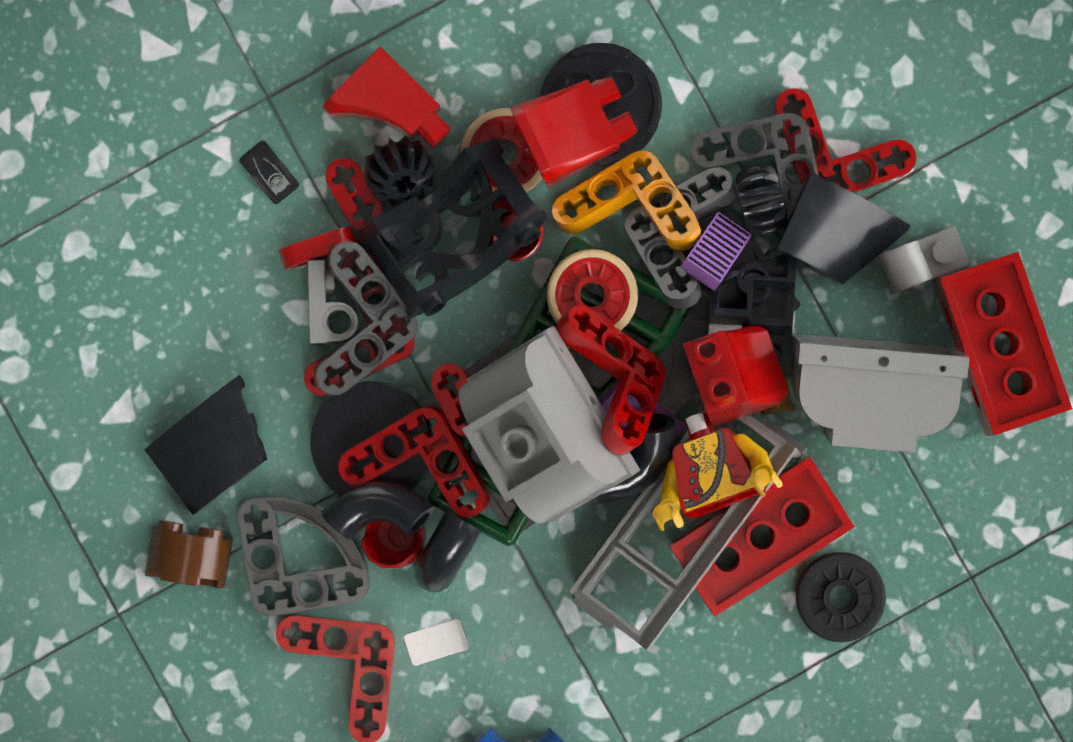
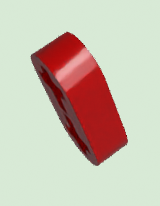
M340 158L334 160L328 166L325 179L329 189L351 225L363 231L367 223L363 219L355 220L354 215L359 211L353 199L360 196L366 206L374 204L376 210L371 213L372 218L384 213L382 204L373 195L370 187H367L364 173L355 161L349 158ZM340 167H343L346 171L354 169L356 173L351 177V182L356 191L349 194L342 183L334 184L333 180L338 177L336 170Z
M347 226L286 246L278 250L284 270H290L307 265L308 261L325 259L335 245L346 241L357 243V239L352 226Z
M446 363L434 371L431 377L432 391L450 427L454 432L466 437L462 428L467 425H461V422L466 418L460 406L459 396L456 397L452 391L443 387L448 384L447 376L449 374L456 378L460 377V380L455 383L459 393L460 387L468 382L466 379L470 377V374L455 364Z

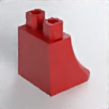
M381 46L322 106L324 112L331 119L358 118L375 121L401 132L411 140L418 134L432 149L450 133L451 129L437 115L440 112V105Z
M612 77L597 80L591 84L589 80H585L562 90L510 107L547 189L620 150L619 144L627 141L637 133V128L629 112L608 121L602 109L603 106L621 98Z
M752 325L735 330H721L683 344L707 415L713 427L779 405L786 398L788 387L768 331L765 328Z

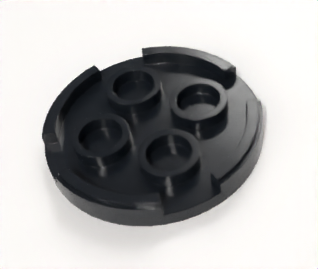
M590 43L569 51L551 68L543 82L540 97L585 80H589L591 84L604 78H613L621 98L603 106L602 109L608 121L629 112L637 128V133L627 141L619 144L620 150L591 166H610L634 152L643 150L654 136L662 112V95L654 72L631 50L611 43Z
M359 382L340 395H331L319 409L314 419L310 436L313 462L321 478L339 495L348 488L356 486L346 483L340 476L338 465L341 456L349 449L413 411L422 408V406L408 392L387 382ZM424 415L422 416L424 423L418 428L408 431L407 424L403 426L412 436V439L425 432L431 433L430 421ZM389 434L383 442V448L388 456L397 458L402 454L404 444L399 436ZM413 440L414 447H417L418 443ZM418 453L373 481L380 480L399 483L413 489L423 479L428 467L421 454ZM375 454L361 460H357L354 456L355 464L350 469L353 474L361 473L364 477V467L379 460ZM379 461L380 468H382L383 464Z

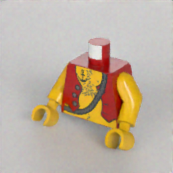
M706 412L695 414L684 420L690 441L677 445L672 449L673 458L667 463L661 488L660 504L654 508L653 517L660 531H664V524L670 519H673L677 528H681L684 522L679 512L680 509L685 516L695 519L757 495L764 497L766 496L765 486L768 483L774 482L780 488L782 481L774 472L767 451L747 435L735 434L728 428L713 431Z

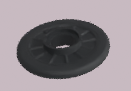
M847 552L829 553L814 560L802 573L796 589V605L804 624L817 636L832 642H849L868 634L880 621L886 603L885 586L876 568L866 559ZM839 585L847 586L852 593L851 603L843 609L833 607L829 600L832 589Z

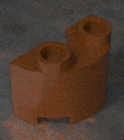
M159 520L158 527L153 526L145 576L159 577L163 581L199 587L200 585H206L214 588H225L233 540L223 538V530L200 527L199 534L183 532L184 524L166 520Z

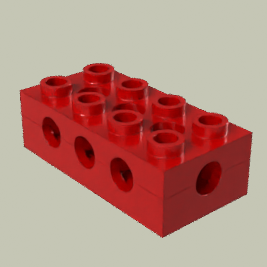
M1019 251L933 280L955 348L970 357L966 380L985 436H995L1073 409ZM985 294L992 296L996 301L997 308L993 316L986 315L981 309L980 302ZM999 333L1004 334L1010 342L1009 351L1004 356L1000 355L994 348V339ZM1013 372L1019 374L1023 380V388L1017 395L1013 394L1007 385L1008 377Z
M805 456L779 474L778 477L782 481V486L778 488L775 483L771 485L765 493L766 496L762 497L726 547H732L736 553L735 563L728 569H720L714 562L695 588L714 617L855 527L811 457ZM793 502H800L805 509L804 519L799 524L790 525L785 518L786 508ZM731 505L718 511L667 544L683 570ZM765 524L770 530V540L762 547H755L750 541L751 530L757 525Z

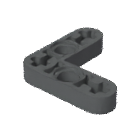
M784 113L704 131L693 139L690 146L693 160L705 168L721 167L775 155L787 218H789L798 198L797 196L791 199L790 191H801L804 183L794 184L788 179V166L796 160H801L808 165L810 173L819 176L807 122L801 116L793 113ZM790 120L793 126H800L801 133L794 137L795 145L798 149L805 145L806 154H792L783 159L782 150L790 151V145L787 138H780L779 131L785 129V122ZM747 129L756 130L761 137L759 148L752 153L744 152L739 146V136ZM731 132L730 145L736 155L735 157L729 158V150L714 153L715 160L709 161L708 156L700 155V148L706 145L705 139L710 138L714 144L726 143L727 139L724 134Z
M720 167L707 169L676 186L685 201L691 203L690 208L698 222L727 207L736 197V188L731 174L726 169ZM716 183L723 189L718 193L710 188ZM698 192L700 198L703 199V202L700 204H698V201L695 196V194ZM663 193L652 199L651 205L656 208H662L670 203L672 195ZM642 205L628 214L624 224L631 244L666 302L676 309L692 307L701 297V287L698 279L680 268L686 257L681 250L672 249L665 242ZM677 215L671 219L675 230L679 233L687 229L681 225ZM646 223L650 230L643 233L638 226ZM669 250L673 252V258L667 264L656 265L652 263V258L659 251ZM675 274L678 275L682 284L687 287V291L684 293H680L674 286L671 277Z
M351 241L341 242L329 251L327 257L328 267L370 323L316 367L314 382L320 391L328 395H340L349 390L415 336L418 328L416 317L409 318L405 312L406 306L390 282L365 250L357 243ZM341 249L345 253L355 252L357 257L353 260V264L359 272H362L366 266L371 271V274L360 278L354 287L348 280L356 277L350 268L340 269L337 265L341 260L338 254ZM368 281L378 282L383 288V299L376 305L367 304L361 296L362 287ZM392 315L396 318L405 317L408 321L404 325L405 335L402 336L399 332L390 335L385 340L391 343L392 346L386 350L382 339L374 334L372 330L378 327L379 332L384 333L392 325L389 319ZM362 339L371 340L377 347L376 357L369 363L360 362L355 356V346ZM346 352L349 362L360 371L354 376L352 369H348L339 377L342 382L340 387H337L335 384L326 386L323 381L327 377L325 369L328 366L332 369H338L346 362L340 358V355Z

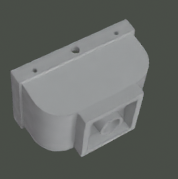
M554 326L546 329L466 379L468 382L459 389L460 406L469 424L462 428L467 439L505 502L514 499L522 512L536 523L543 524L548 520L553 522L640 471L630 452L626 455H617L611 452L604 444L601 430L607 413Z
M792 333L791 355L794 358L792 389L796 400L808 417L824 427V435L832 446L916 453L917 436L935 434L947 427L954 419L960 403L962 378L968 377L970 357L957 348L950 346Z

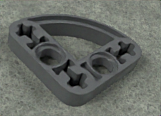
M275 496L252 498L241 505L238 511V525L251 602L258 613L264 616H276L353 603L361 600L368 593L370 576L358 545L353 538L349 540L333 529L321 516V509L300 500ZM257 504L260 511H267L268 518L262 520L261 523L262 531L265 533L271 530L273 539L261 538L251 543L249 542L248 534H257L255 523L252 521L247 522L246 514L251 513L253 510L252 505ZM277 514L296 517L318 528L336 545L347 565L287 575ZM259 545H267L274 550L275 561L269 568H260L253 562V551ZM347 572H353L355 578L362 579L363 585L357 587L355 595H350L349 590L343 588L334 591L337 599H329L330 585L325 575L333 574L332 583L345 580ZM315 579L321 584L323 590L318 601L308 602L301 597L299 588L304 580ZM285 582H293L292 596L296 606H289L290 598L276 601L274 609H270L267 602L260 601V595L266 592V586H272L273 592H282L288 590Z

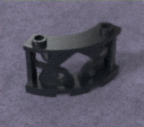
M496 138L464 148L453 164L434 181L437 187L434 192H431L421 201L416 196H413L399 206L370 218L357 240L358 245L367 254L370 253L393 286L406 306L405 312L410 319L423 313L426 316L438 313L446 306L447 301L478 283L507 261L521 247L533 243L541 235L539 228L549 216L544 209L540 211L537 209L501 157L505 150ZM488 174L498 187L495 191H492ZM468 191L471 192L469 200L472 202L480 200L470 206L461 205V197ZM504 198L519 217L508 228H505L503 225L504 219L512 213L505 208H497L495 210V205ZM446 209L463 217H473L481 214L479 234L472 254L450 255L431 251L438 244L442 234V221L439 214ZM425 224L430 227V233L426 239L422 235H416V230ZM495 235L498 239L492 244L493 236ZM425 239V241L420 246L417 245ZM391 244L407 256L398 263L387 245ZM422 262L423 264L416 270V279L421 282L425 276L433 275L435 281L432 285L417 292L405 272L416 263ZM447 269H450V270H458V271H456V272H454L453 274L449 275V272H448Z

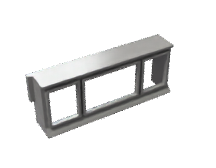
M751 415L738 419L775 446L768 456L777 476H779L791 458L798 462L807 450V447L768 419L764 424ZM688 431L678 445L690 441ZM665 469L658 481L641 493L572 586L570 592L576 596L572 602L610 631H613L615 627L619 628L645 650L656 655L660 647L655 642L762 499L761 495L731 505L683 572L675 580L628 545L630 539L660 500ZM770 482L765 486L766 492L774 482ZM619 554L668 590L640 630H637L590 594Z

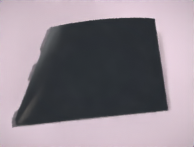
M809 173L775 249L806 263L805 268L839 284H844L904 235L911 225L853 192L814 173Z
M786 254L776 256L761 263L759 260L746 264L738 271H728L716 290L711 289L709 324L740 325L742 328L753 325L765 328L768 331L784 378H790L797 259Z
M240 375L193 409L145 449V452L192 515L204 509L224 491L247 477L267 460L263 442L257 433L258 426L254 413L247 412L241 392L245 387V383Z

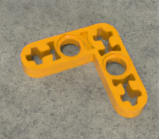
M637 151L626 156L561 195L552 206V215L559 229L567 234H578L638 199L665 242L672 249L678 251L690 249L695 246L701 237V228L694 212L656 156L648 151ZM641 167L648 170L652 182L646 185L641 174L636 171ZM613 185L618 188L616 194L610 199L601 200L597 198V193L604 186ZM660 193L672 195L670 203L662 208H656L651 205L652 199ZM590 198L594 207L589 208L585 199ZM570 209H574V211L577 212L578 215L574 218H570V216L567 215L566 212ZM676 215L681 225L687 228V231L683 234L675 230L671 221Z

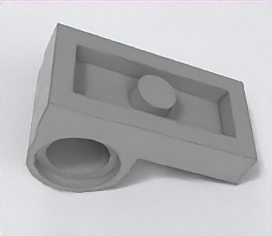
M956 226L877 256L891 294L970 264Z
M325 260L308 261L310 343L319 345L347 342L360 331L361 321L359 314L346 303L329 302V294L336 293L335 276L328 270V263ZM339 311L347 312L351 319L350 328L343 334L333 333L329 326L331 316Z

